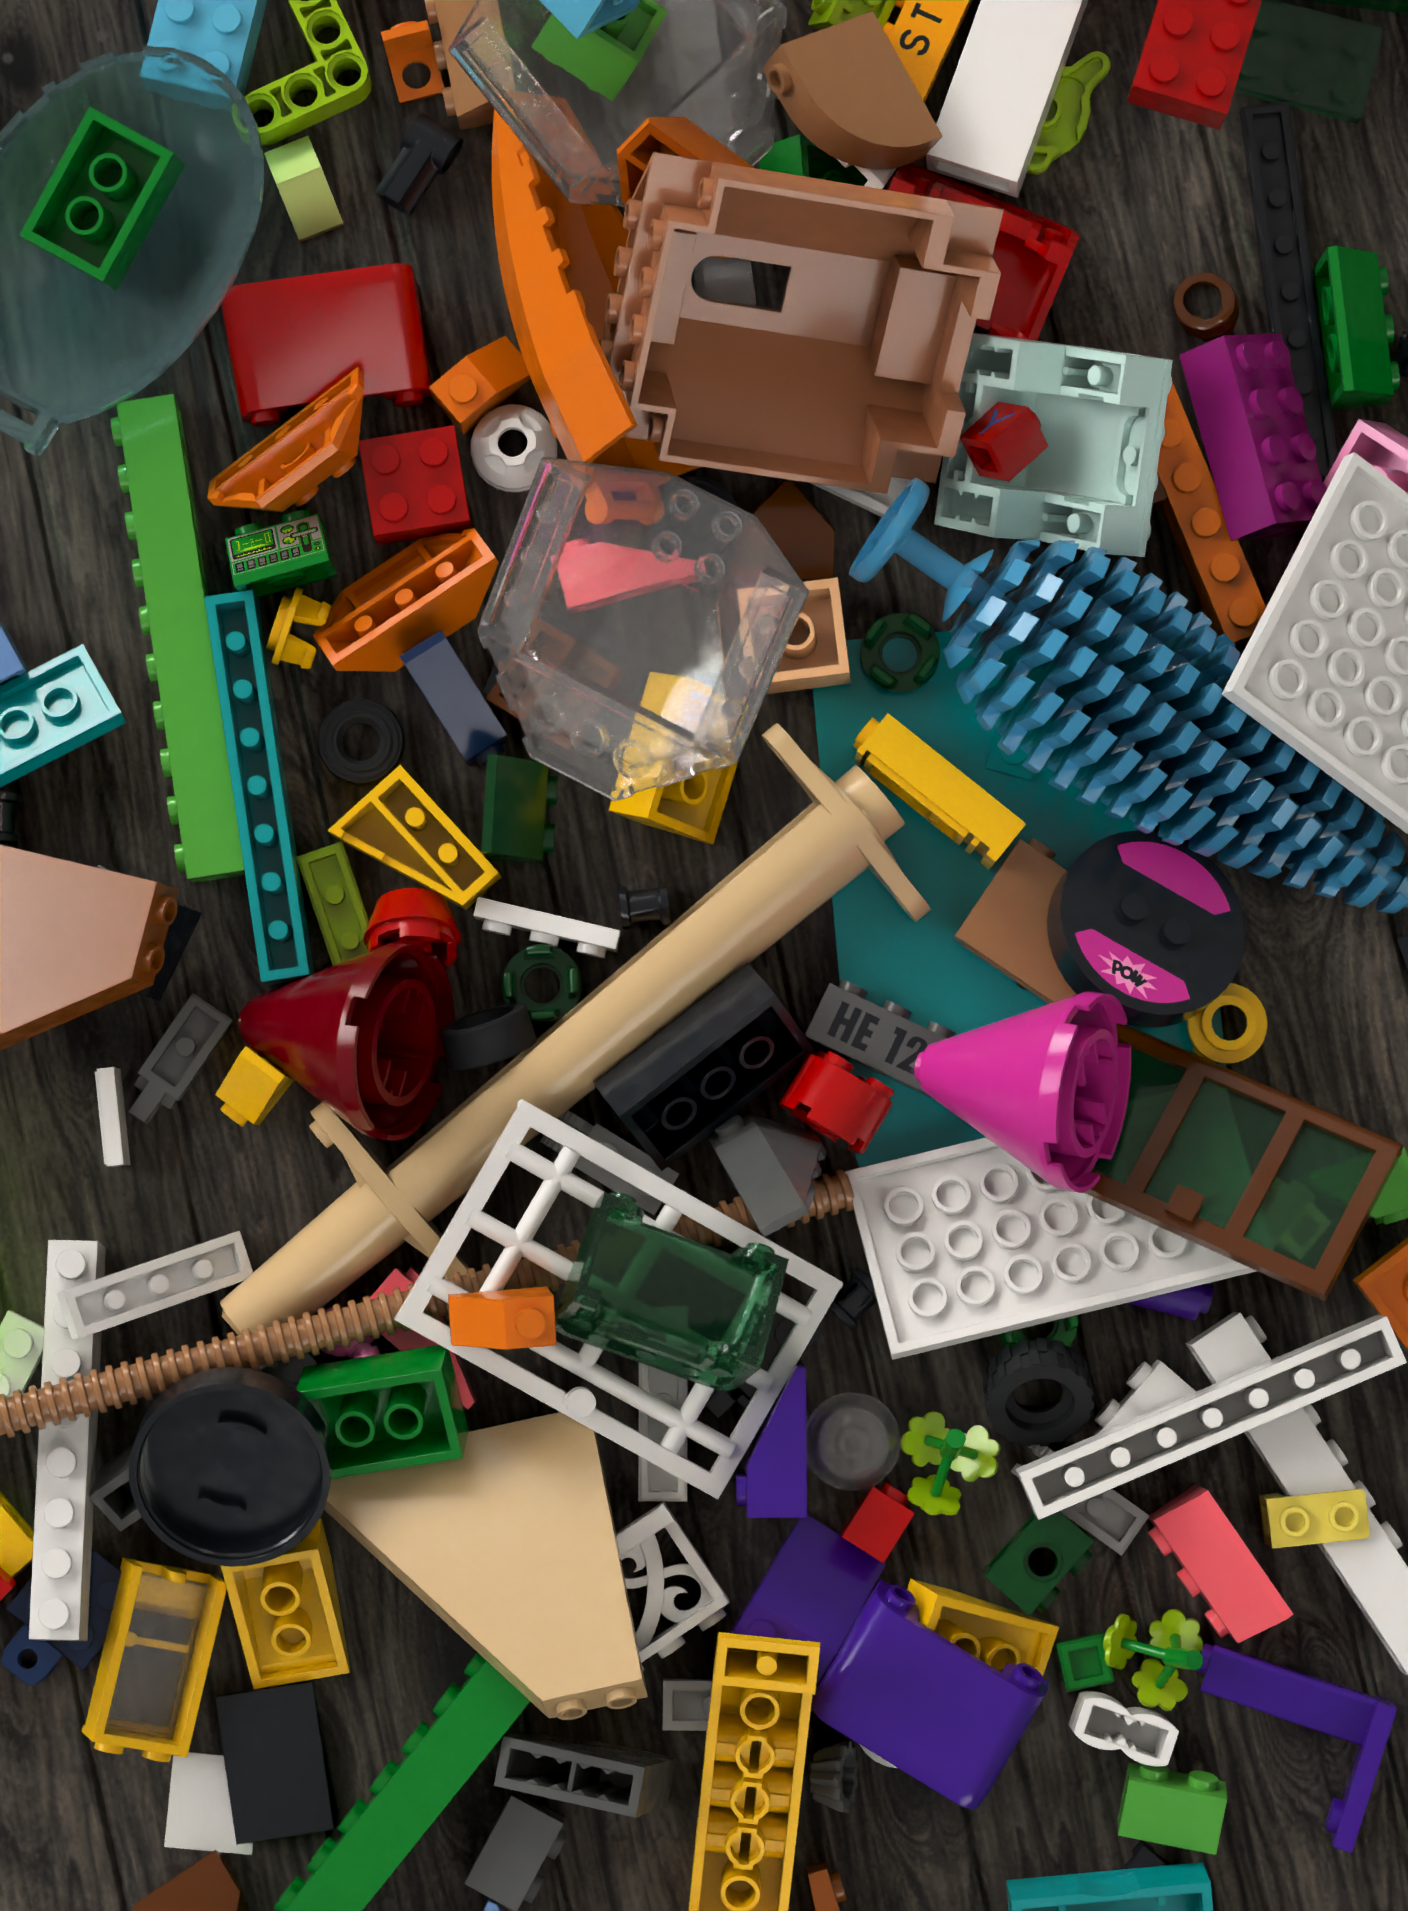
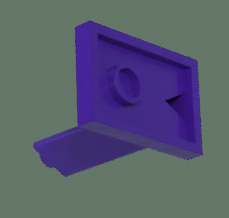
M1205 1643L1201 1653L1203 1664L1196 1670L1205 1674L1200 1691L1359 1745L1343 1799L1340 1800L1333 1797L1325 1822L1326 1831L1332 1833V1846L1352 1853L1397 1711L1394 1701L1376 1695L1374 1697L1215 1643L1214 1646Z

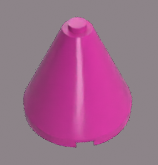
M1090 991L1083 992L928 1045L925 1051L920 1052L917 1056L914 1067L915 1079L920 1081V1086L925 1093L1053 1187L1060 1190L1083 1193L1093 1188L1101 1179L1100 1174L1091 1173L1098 1158L1112 1159L1123 1127L1131 1080V1045L1118 1043L1116 1024L1126 1025L1128 1022L1120 1001L1113 995Z

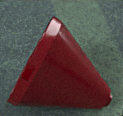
M393 942L251 999L239 1014L238 1028L246 1044L359 1132L371 1138L396 1141L412 1135L422 1126L434 1109L444 1085L433 1083L439 1057H446L439 1031L444 1026L455 1021L453 996L445 968L436 955L424 954L422 952L423 946L419 944Z

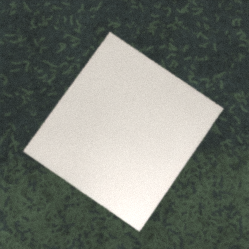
M192 1752L188 1753L187 1758L173 1755L164 1847L202 1851L217 1850L224 1853L252 1855L253 1842L236 1845L224 1755Z

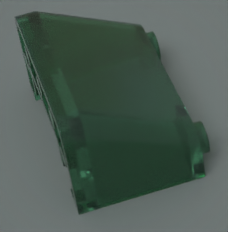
M604 1192L596 1202L555 1312L556 1331L569 1338L706 1387L718 1390H734L761 1368L789 1259L776 1255L771 1247L761 1243H748L746 1247L738 1248L732 1254L723 1252L642 1222L644 1211L637 1205L638 1202L635 1198L619 1192L610 1194Z

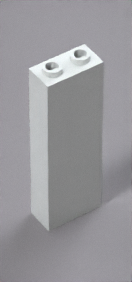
M1088 0L980 1L936 124L943 137L926 154L928 170L1018 198Z

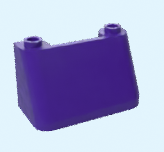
M880 1579L860 1610L838 1652L817 1684L815 1695L812 1694L811 1708L823 1722L964 1808L977 1809L991 1790L1047 1694L1049 1682L1043 1679V1676L1037 1669L1026 1663H1019L1018 1665L1007 1664L1001 1672L919 1623L917 1621L919 1609L915 1604L916 1599L913 1594L902 1586L889 1585Z

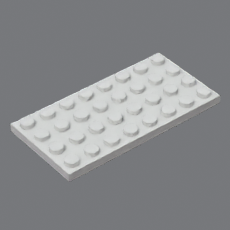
M1214 1083L1202 1085L1145 1192L1168 1203L1178 1184L1192 1189L1206 1198L1197 1217L1224 1229L1252 1177L1226 1088ZM1174 1092L1127 1103L1123 1127L1112 1159L1098 1158L1092 1170L1125 1184ZM986 1137L845 1171L853 1189V1209L892 1360L1256 1272V1270L1084 1192L1078 1193L1057 1189ZM1260 1207L1245 1238L1273 1250Z

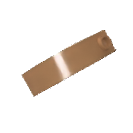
M873 11L781 44L762 67L770 89L777 94L784 109L797 128L818 148L845 163L869 169L898 168L923 159L943 137Z
M1020 839L952 939L1050 1004L1077 995L1065 981L1056 965L1047 933L1050 899L1057 883L1067 870L1053 861L1056 854L1041 842L1031 839L1029 844Z

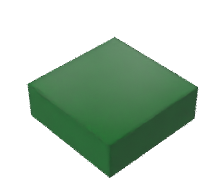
M1103 1632L1055 1642L1066 1692L1115 1682L1112 1667L1105 1664V1652L1103 1649L1105 1635Z

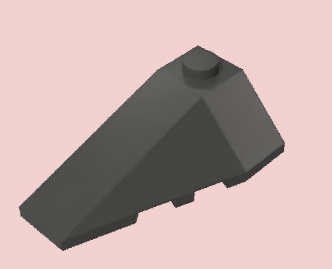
M749 1114L743 1118L740 1115L732 1116L715 1129L716 1133L707 1137L731 1183L763 1237L809 1213L816 1190L811 1180L820 1176L821 1168L817 1161L824 1159L827 1153L815 1132Z

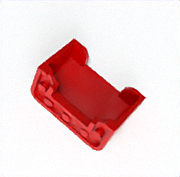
M912 164L901 166L892 178L888 189L890 191L1004 209L992 255L1001 272L990 320L977 319L975 325L988 330V335L1037 341L1080 235L1061 223L928 169Z
M385 264L231 286L220 291L239 411L243 422L251 421V425L254 427L276 425L280 423L279 416L288 413L289 407L309 405L357 367L364 373L363 397L383 395L385 399L394 400L396 407H411L422 404L423 397L432 396L429 388L431 386V377L418 283L413 267L409 264Z

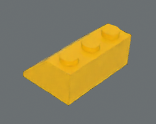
M650 672L608 811L647 826L704 843L714 844L755 707L693 679Z

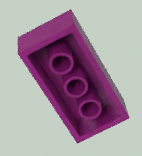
M1282 333L1224 335L1180 354V360L1230 541L1285 536L1307 528L1327 487L1322 481L1316 459V446L1309 434L1303 412V399L1296 387L1290 365V352L1284 343Z

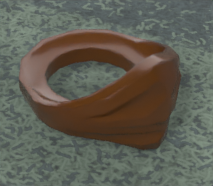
M1202 272L1187 277L1176 289L1173 300L1176 318L1180 326L1189 335L1205 342H1210L1224 335H1231L1239 317V301L1228 282L1215 274ZM1204 284L1214 286L1219 290L1222 296L1221 305L1223 308L1215 317L1206 321L1199 316L1191 315L1184 306V299L1187 293L1192 288Z

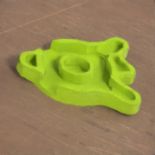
M1093 51L1072 66H1064L1027 170L1028 174L1039 175L1046 172L1054 160L1070 152L1081 141L1086 132L1091 112L1090 96L1092 91L1108 75L1111 67L1110 59L1106 54L1100 51Z

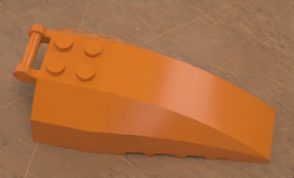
M503 91L495 98L493 118V215L504 291L524 362L542 406L549 418L550 429L556 439L559 440L570 463V472L579 483L586 498L583 504L586 518L591 522H608L611 518H637L642 523H658L664 518L666 505L657 484L700 468V466L659 461L654 442L623 437L638 426L599 344V340L603 339L607 296L609 293L616 294L619 277L614 276L616 251L618 246L626 247L629 233L628 229L623 228L624 217L611 196L616 187L608 173L599 163L595 151L565 100ZM609 490H633L636 499L613 498Z

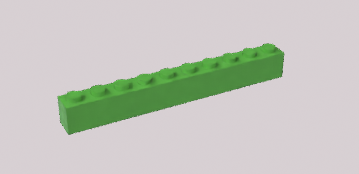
M174 394L116 402L118 417L111 418V429L115 446H123L125 464L118 465V476L122 493H130L132 511L125 512V523L128 538L130 541L137 540L139 558L132 559V570L135 585L137 588L144 587L146 606L139 607L140 624L143 635L151 634L153 653L146 654L147 671L150 682H158L160 701L153 702L154 718L157 730L165 729L168 747L160 749L161 765L164 777H172L175 796L167 797L168 812L171 825H179L182 841L181 844L174 845L177 869L179 873L186 872L187 879L192 883L243 876L245 871L204 599L209 594L180 403Z

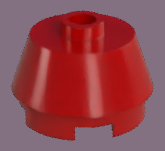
M402 888L387 892L377 900L363 941L368 948V952L393 942L419 944L423 946L422 952L424 954L436 955L442 964L449 967L456 960V947L461 941V934L448 903L441 894L424 888Z

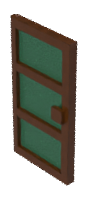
M1116 1024L1118 1043L1131 1045V1080L1127 1109L1119 1141L1112 1159L1098 1158L1091 1173L1100 1174L1101 1179L1093 1188L1084 1193L1320 1300L1326 1301L1392 1170L1402 1154L1403 1144L1131 1026Z

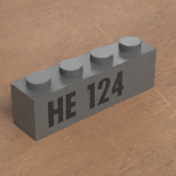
M841 980L839 986L829 983L806 1031L805 1037L808 1041L932 1098L922 1090L920 1081L915 1079L914 1067L917 1056L920 1052H924L928 1045L955 1036L956 1033L932 1021L929 1022L927 1028L909 1020L912 1014L911 1011L886 1000L883 1007L865 1000L868 991L848 981Z

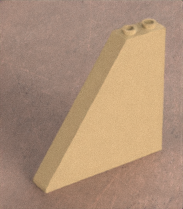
M557 1412L468 1432L464 1455L461 1459L331 1479L324 1510L549 1719L558 1717L561 1720H573L584 1716L587 1710L605 1706L610 1709H623L634 1705L637 1699L648 1697L595 1431L567 1415Z

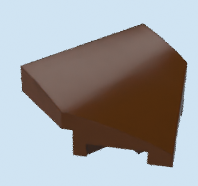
M784 479L754 510L749 511L744 516L743 522L739 524L737 577L819 580L833 578L835 528L830 524L829 518L817 509L793 480Z
M214 1850L133 1906L136 1911H247L249 1904L243 1902L244 1893L222 1853Z

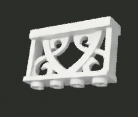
M664 1501L616 1533L621 1561L628 1557L634 1559L636 1569L633 1572L639 1571L645 1566L647 1569V1574L644 1576L625 1578L627 1589H635L647 1585L645 1609L636 1631L641 1663L656 1652L661 1659L665 1658L686 1643L681 1635L696 1625L704 1631L726 1616L723 1607L729 1603V1598ZM665 1527L688 1563L674 1564L663 1568L662 1555L655 1533ZM679 1574L694 1578L701 1587L699 1602L688 1610L676 1608L674 1604L676 1595L688 1592L679 1586H670L664 1589L665 1578ZM661 1613L668 1620L676 1622L652 1638Z

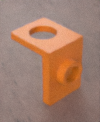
M428 21L403 22L393 26L390 30L382 31L381 36L399 103L403 105L443 94L442 88L445 87L441 72L438 71ZM422 63L429 68L431 77L427 85L414 89L405 84L403 72L408 65Z

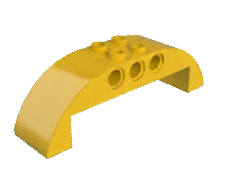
M718 1632L688 1911H788L812 1694L815 1695L820 1642Z

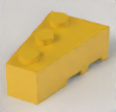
M401 765L393 770L328 829V832L335 838L425 888L441 894L445 899L465 910L502 878L493 865Z

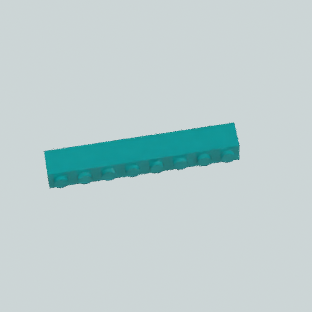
M253 589L206 596L204 599L260 979L265 985L293 982L314 974L260 602Z

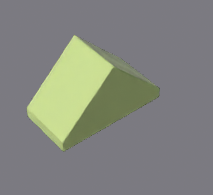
M309 136L264 153L299 242L344 225Z

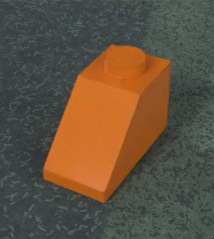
M503 336L465 356L429 388L433 400L464 435L488 412L499 406L530 380L531 377L522 354L506 336Z
M547 1286L448 1294L452 1346L508 1350L557 1345L554 1295Z

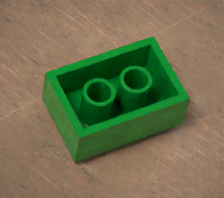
M89 106L19 236L34 247L116 292L186 164L170 150Z
M441 1345L303 1367L296 1390L311 1402L326 1425L333 1448L332 1479L463 1458L469 1430L450 1352Z

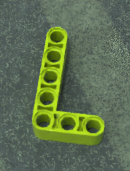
M286 0L316 62L252 91L243 97L238 107L239 121L245 135L256 145L268 146L275 144L360 104L370 94L372 82L366 61L336 0ZM333 27L340 31L339 37L332 43L324 44L316 40L317 34L324 28ZM352 69L361 74L358 82L351 86H342L336 82L337 77L344 70ZM307 89L317 93L316 100L310 106L301 107L293 103L296 94L302 90ZM269 110L274 113L271 123L267 126L255 127L250 124L251 117L257 111Z

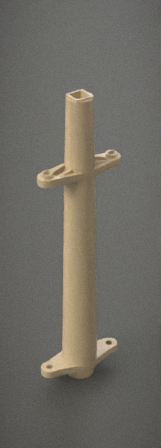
M778 723L774 724L762 734V737L813 803L537 1038V1042L532 1047L516 1056L387 1168L350 1125L321 1102L310 1111L315 1119L309 1125L310 1129L325 1147L328 1148L333 1143L343 1153L357 1182L220 1301L224 1320L239 1336L242 1335V1329L249 1328L250 1332L257 1331V1325L264 1324L265 1328L273 1326L272 1321L279 1320L280 1324L288 1322L287 1318L290 1316H294L295 1320L302 1319V1314L305 1312H309L310 1316H312L318 1309L333 1300L404 1242H408L430 1258L443 1236L431 1220L470 1189L516 1110L519 1100L523 1099L558 1119L596 1088L594 1086L595 1082L747 963L750 964L867 868L913 921L917 922L931 908L904 875L885 844V841L903 827L905 822L877 785L857 765L853 766L834 782L805 755ZM530 1127L520 1144L524 1146L540 1132ZM457 1253L444 1277L446 1280L451 1279L454 1272H459L461 1276L466 1275L467 1269L470 1267Z

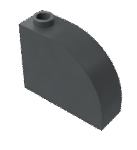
M535 1733L509 1734L503 1736L494 1786L637 1818L668 1807L676 1758L582 1738Z

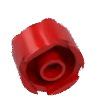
M818 1050L815 1055L809 1054L779 1105L782 1108L791 1109V1115L835 1142L839 1137L850 1143L848 1149L863 1155L893 1105L890 1099L894 1091L872 1077L866 1079L860 1075L858 1077L852 1075L850 1072L854 1065L831 1051H828L826 1054Z

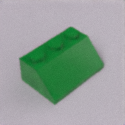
M1341 246L1327 247L1313 269V278L1331 410L1386 405L1394 396V390H1399L1400 386L1397 361H1390L1388 343H1393L1394 341L1393 318L1391 314H1385L1383 296H1387L1389 291L1386 267H1379L1378 253Z

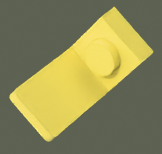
M1362 1489L1283 1496L1280 1493L1259 1495L1264 1544L1272 1549L1367 1539L1370 1536L1366 1495Z

